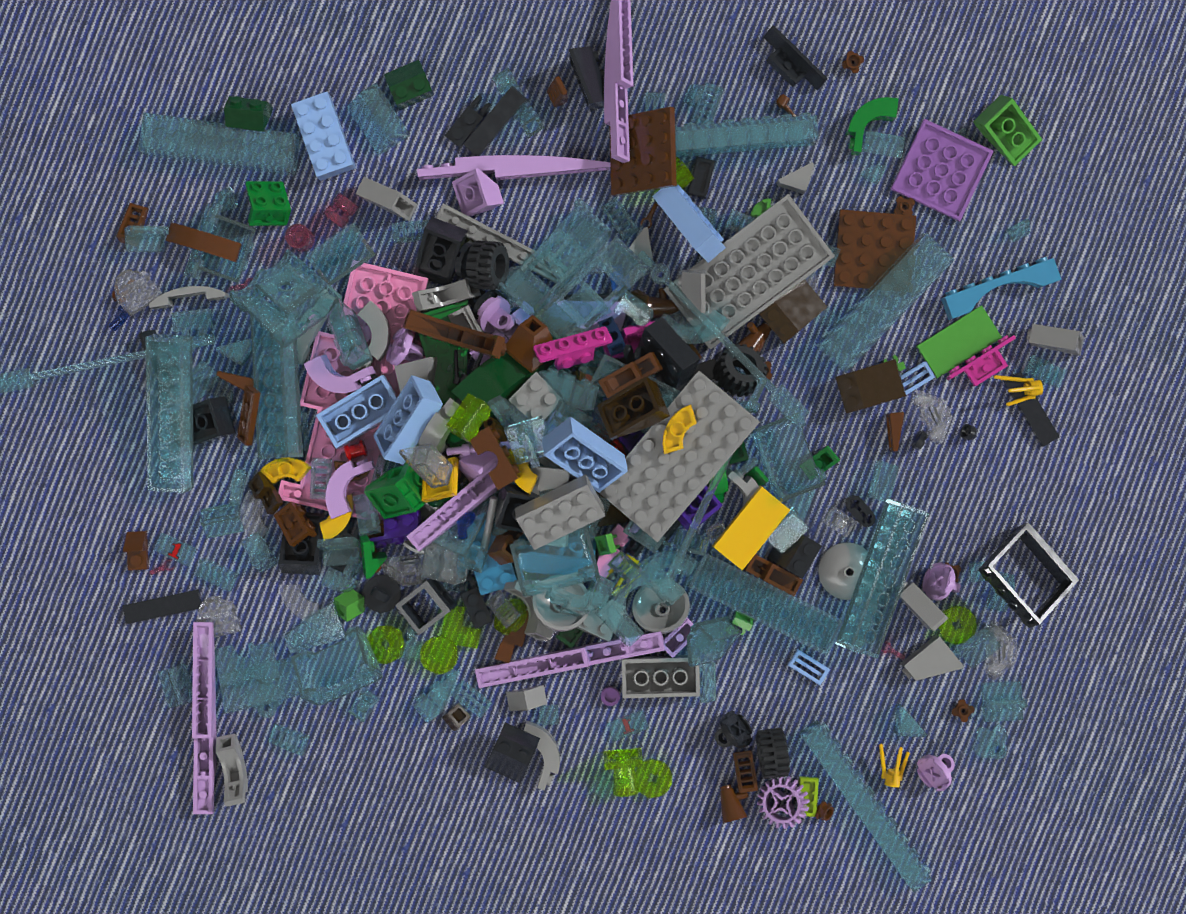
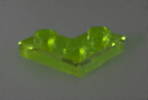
M456 606L444 616L440 642L478 649L481 629L463 626L466 608Z

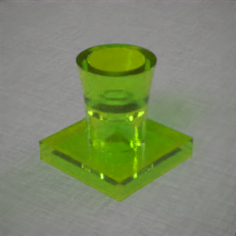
M631 748L603 751L604 769L614 770L613 795L628 797L638 794L639 787L636 780L635 767H644L642 749Z

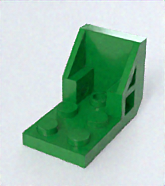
M418 443L413 449L411 456L404 463V466L388 470L366 486L364 490L365 495L384 519L416 512L425 504V502L421 501L423 464L435 462V460L418 447Z

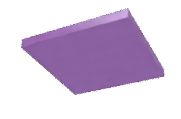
M923 119L890 190L909 199L912 198L915 202L960 222L994 151Z

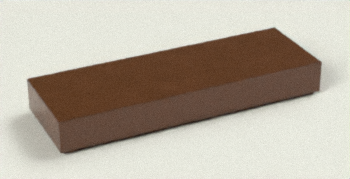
M245 385L237 433V438L246 446H251L253 443L260 400V392L252 385Z

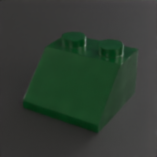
M419 60L384 74L399 110L434 96Z
M229 96L224 106L226 127L264 132L273 107L268 101Z

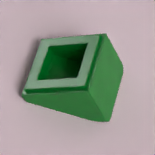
M758 466L752 467L744 475L745 477L747 475L752 477L758 486L764 485L769 480Z

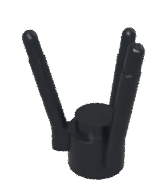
M454 350L453 384L458 385L468 375L462 374L459 377L458 350ZM479 354L473 371L479 367L484 354Z

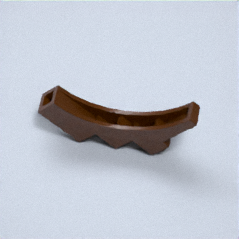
M411 309L408 310L402 327L495 359H500V356H504L507 348L504 337L466 328Z

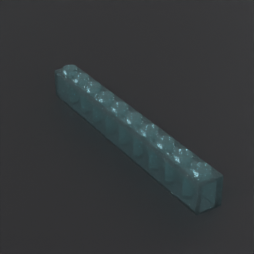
M816 720L799 734L907 885L915 893L933 880L929 875L931 870L925 862L923 864L920 863L918 860L920 855L914 847L910 849L907 845L908 838L903 831L900 833L895 827L898 824L892 816L887 817L884 812L887 809L880 800L877 802L874 799L875 792L869 784L867 786L864 785L862 782L864 779L863 775L858 769L854 771L851 766L853 761L847 753L845 755L841 753L839 749L842 746L836 738L831 739L828 734L831 731L824 722L821 724Z

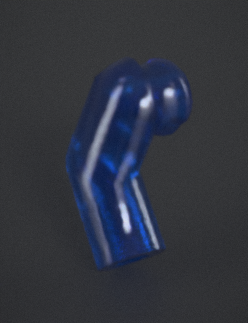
M125 303L118 307L120 314L109 323V328L113 331H117L131 314V308Z

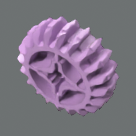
M789 776L786 780H784V777H779L778 780L777 778H772L771 782H765L766 787L762 786L760 788L763 793H759L758 797L762 800L758 801L757 805L763 806L759 812L766 813L763 819L765 820L769 817L770 825L775 821L776 828H779L781 823L784 829L788 828V824L793 828L795 822L800 824L802 822L801 818L807 816L804 811H808L809 807L804 804H808L810 800L804 799L808 794L807 791L801 792L804 786H796L798 780L795 779L791 783V777ZM778 787L787 788V789H789L791 792L788 793V794H785V793H783L781 790L778 791L777 788H778ZM770 793H772L775 801L772 808L769 802ZM789 797L786 804L777 807L781 800ZM794 797H796L798 803L797 811L794 810L795 807L792 804ZM783 811L786 815L789 814L790 816L783 817L776 814V812Z

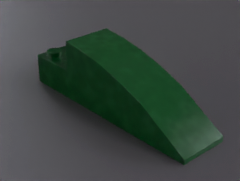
M548 327L553 340L560 339V337ZM506 351L504 356H500V359L490 357L451 391L458 398L455 402L463 407L466 412L451 430L446 442L451 447L470 443L469 437L485 429L484 421L486 418L492 417L499 421L513 406L509 399L535 372L543 377L554 366L555 359L546 361L533 373L528 371Z

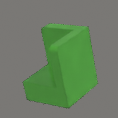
M349 589L335 597V614L346 622L362 614L365 611L364 596L354 589Z

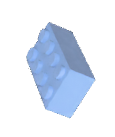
M326 91L291 104L316 177L322 181L356 169L330 94Z
M678 184L675 187L660 189L652 196L692 247L708 263L726 248L722 243L723 237L715 230L710 221Z
M381 375L318 413L316 417L335 448L340 449L381 424L398 396L386 376Z
M411 375L373 436L384 459L404 465L417 443H419L420 437L436 412L438 413L441 410L443 403L431 381Z
M571 416L542 438L543 454L545 457L576 478L586 474L593 488L598 493L628 472L625 455Z

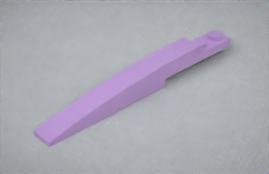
M611 0L605 54L604 123L611 127V158L626 163L630 161L627 89L633 87L631 1Z
M493 155L455 158L456 166H452V163L441 164V167L433 168V165H424L422 169H417L419 180L459 177L474 169H480L484 174L495 173L496 181L605 171L610 170L611 166L609 162L578 158Z
M557 411L525 439L545 437L566 419ZM543 445L524 447L530 451L528 457L529 464L541 455L543 451ZM498 460L463 488L457 496L450 499L406 536L419 552L497 491L488 473L497 467Z
M193 622V814L214 813L216 677L213 622Z
M659 631L612 639L610 642L602 641L513 660L510 663L504 662L475 669L478 687L483 688L665 651L666 648L663 635Z

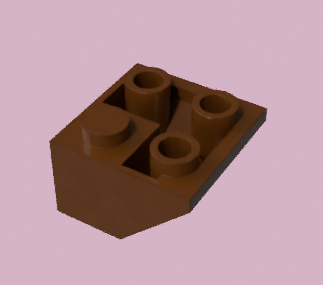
M532 315L515 330L506 343V352L533 373L545 363L539 362L533 350L534 346L553 341L548 327Z

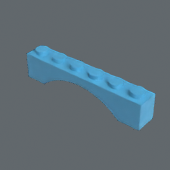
M1047 257L1035 261L1036 264L1029 266V263L1017 267L1018 271L1011 273V270L999 273V278L993 279L991 276L982 279V284L975 286V283L963 286L964 290L957 292L956 289L946 292V297L941 298L948 320L970 313L976 303L986 293L998 286L1019 283L1040 288L1062 280L1054 258L1047 260Z

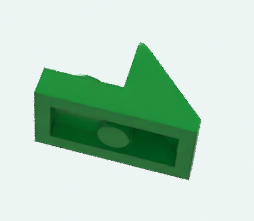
M827 445L804 461L800 467L812 481L838 463L840 459Z
M360 536L363 573L366 579H370L385 562L387 555L385 552L375 553L374 542L370 541L368 536Z

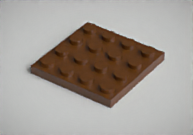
M665 107L628 115L629 162L622 163L611 158L610 135L611 195L619 196L677 186L675 108Z
M840 209L833 286L909 293L911 290L917 216Z

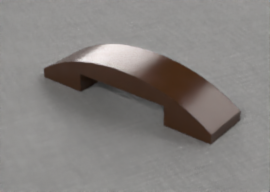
M172 222L165 240L233 262H237L242 245L217 235Z

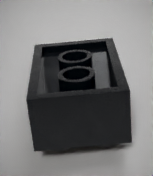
M431 217L424 228L414 275L428 278L430 281L443 286L451 284L455 273V260L457 256L460 257L461 252L459 250L465 243L468 230Z
M225 396L209 398L168 413L178 450L236 433Z
M306 513L308 519L315 525L314 530L317 534L315 537L308 535L293 547L289 545L284 534L282 535L278 562L281 573L320 575L323 535L319 523L324 521V513Z
M505 722L485 768L520 783L535 753L540 738Z

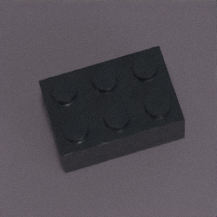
M661 317L644 328L638 347L642 348L644 356L650 352L655 353L663 368L659 373L664 378V381L675 390L692 379L700 358L664 318Z

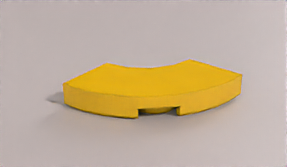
M692 405L680 409L669 420L663 434L664 454L684 448L683 439L685 433L691 426L697 424Z
M524 447L509 449L511 453L509 456L512 463L516 462L521 470V473H519L520 478L515 480V483L522 490L531 494L539 476L533 473L529 467L528 457L530 451Z
M280 458L267 463L260 472L274 484L286 477L300 482L312 467L299 459Z
M352 494L347 495L352 509L351 512L331 519L329 515L326 520L319 523L324 541L339 535L349 523L354 507Z

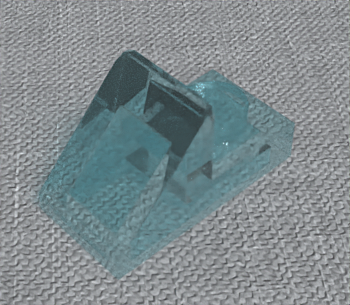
M259 532L241 541V544L251 558V565L261 573L278 564V561Z
M364 687L348 712L364 723L381 697L367 687Z

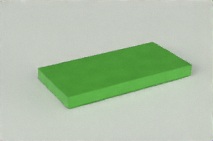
M981 305L916 347L937 379L995 343L1002 336Z

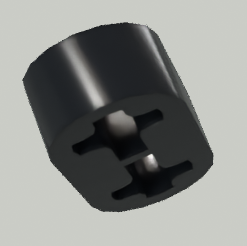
M851 495L845 500L846 509L861 526L871 527L875 523L874 513L862 498ZM851 499L854 501L858 500L857 506L860 508L859 511L855 507L850 508ZM861 512H863L865 515L870 514L871 517L869 518V523L862 522L864 518L860 514Z

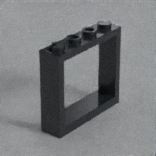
M1029 522L1018 526L978 569L982 577L991 584L995 592L1006 601L1008 607L1021 618L1022 623L1028 626V628L1040 625L1079 581ZM1018 538L1021 539L1060 584L1035 613L993 567Z

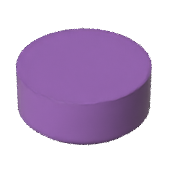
M613 686L605 687L601 692V700L607 706H614L620 700V693Z

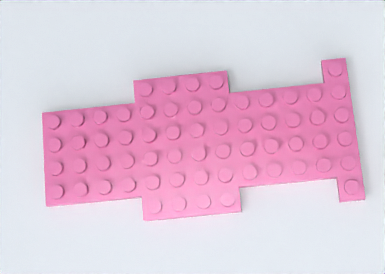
M353 260L336 335L319 331L315 337L310 360L321 355H327L331 366L337 373L344 376L354 374L353 372L359 369L353 363L367 350L372 339L368 324L357 314L370 300L375 303L388 320L391 333L390 344H393L394 339L392 338L403 327L408 310L417 311L412 293L426 290L429 279ZM412 331V333H413L412 343H414V339H415L416 333ZM386 354L381 361L373 357V363L370 366L374 367L375 374L378 377L381 375L386 376L395 393L399 396L400 390L395 365L387 362ZM404 359L400 364L407 363L409 361ZM307 372L299 405L317 409L318 414L355 391L348 393L327 391L317 385ZM317 417L305 461L312 468L304 476L300 484L281 480L278 493L284 501L328 511L325 496L328 482L336 471L334 461L348 462L344 446L340 449L335 448ZM380 424L347 444L350 446L359 443V440H363L368 456L365 457L363 455L354 458L352 461L359 462L367 459L368 462L374 461L376 466L365 478L359 481H350L347 487L346 494L353 495L354 507L352 517L364 520H383L381 514L364 493L366 486L382 476L386 461L373 436Z

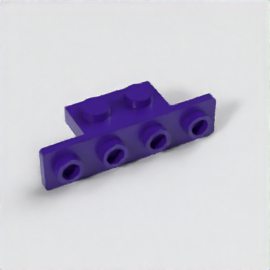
M417 510L409 514L387 519L383 518L384 536L370 538V541L374 542L376 548H385L387 544H403L404 541L409 540L406 536L422 524L421 511Z

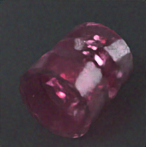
M339 192L333 199V205H329L323 214L343 229L349 222L348 217L353 216L359 207ZM337 208L344 212L342 217L335 212Z
M302 224L291 225L285 233L287 243L299 252L309 251L315 243L313 233Z

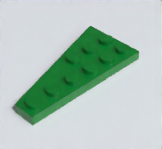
M468 300L423 314L451 323L447 315L467 306ZM418 334L425 358L437 357L433 384L443 403V407L449 398L454 401L458 399L451 392L457 386V384H453L454 350H458L459 377H461L462 374L467 375V349L465 350L453 344L444 343Z

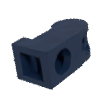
M611 316L599 321V327H607L613 339L611 344H607L610 356L622 353L626 345L613 317Z

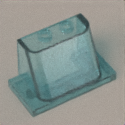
M207 203L198 230L241 243L237 262L192 249L183 276L199 279L202 271L239 283L242 271H245L248 265V260H246L248 253H251L254 247V242L252 241L257 228L221 216L222 205Z

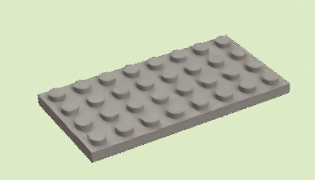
M787 194L723 243L726 248L709 263L703 258L689 269H705V313H701L682 292V286L678 287V278L666 286L664 290L711 350L834 258L835 255L790 195Z
M701 371L695 374L667 409L670 416L652 426L625 459L628 472L600 492L603 497L656 542L662 538L760 423L758 419ZM692 405L697 424L691 426L685 433L683 439L684 448L664 454L663 434L669 420L680 409Z

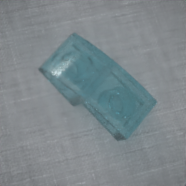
M1031 355L1024 373L1060 389L1068 370Z

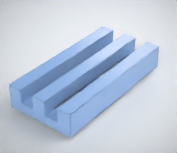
M926 361L901 375V379H904L920 368H926L903 383L904 387L927 373L930 375L905 390L906 395L936 377Z
M796 649L795 654L787 664L818 685L822 684L830 671L829 668L799 649ZM801 655L825 671L821 673L797 657ZM794 662H798L820 676L819 680L794 665Z

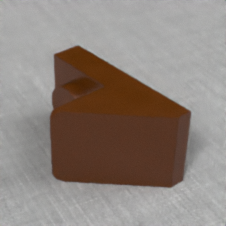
M147 531L127 532L123 552H127L128 570L149 569Z

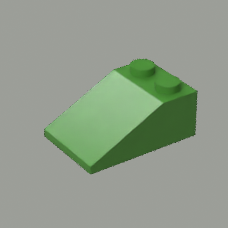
M1000 95L973 121L982 135L1012 166H1016L1042 141L1040 135L1013 98Z

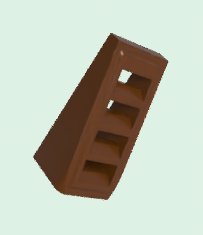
M557 76L547 90V94L555 108L568 101L567 90L561 78Z
M129 203L116 235L119 242L134 247L138 246L149 210L147 207ZM133 211H134V212H138V213H141V215H140V216H137V215L132 214V212H133ZM130 219L137 220L138 223L131 222ZM128 226L135 228V230L128 229Z
M218 371L216 374L219 378L243 391L245 385H252L255 389L258 386V379Z
M904 412L886 414L890 452L898 451Z
M752 750L733 752L738 792L758 791ZM749 757V761L738 762L739 758ZM750 765L749 769L739 770L741 766ZM751 773L750 777L741 778L740 776L742 774ZM752 781L751 785L742 786V783Z

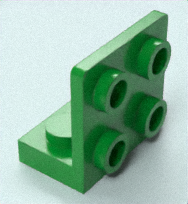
M246 181L245 187L251 205L248 217L249 226H287L291 207L284 183L282 181Z

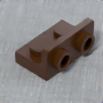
M289 502L274 514L289 545L293 547L308 535L311 537L317 535L314 530L315 525L306 516V509L301 504L298 505L294 502Z

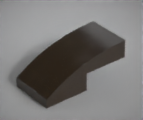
M257 472L248 485L254 499H261L267 514L274 515L283 504V500L263 473Z

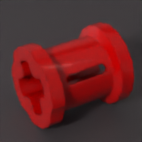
M359 440V443L350 446L344 445L348 461L363 455L365 457L368 456L363 440Z

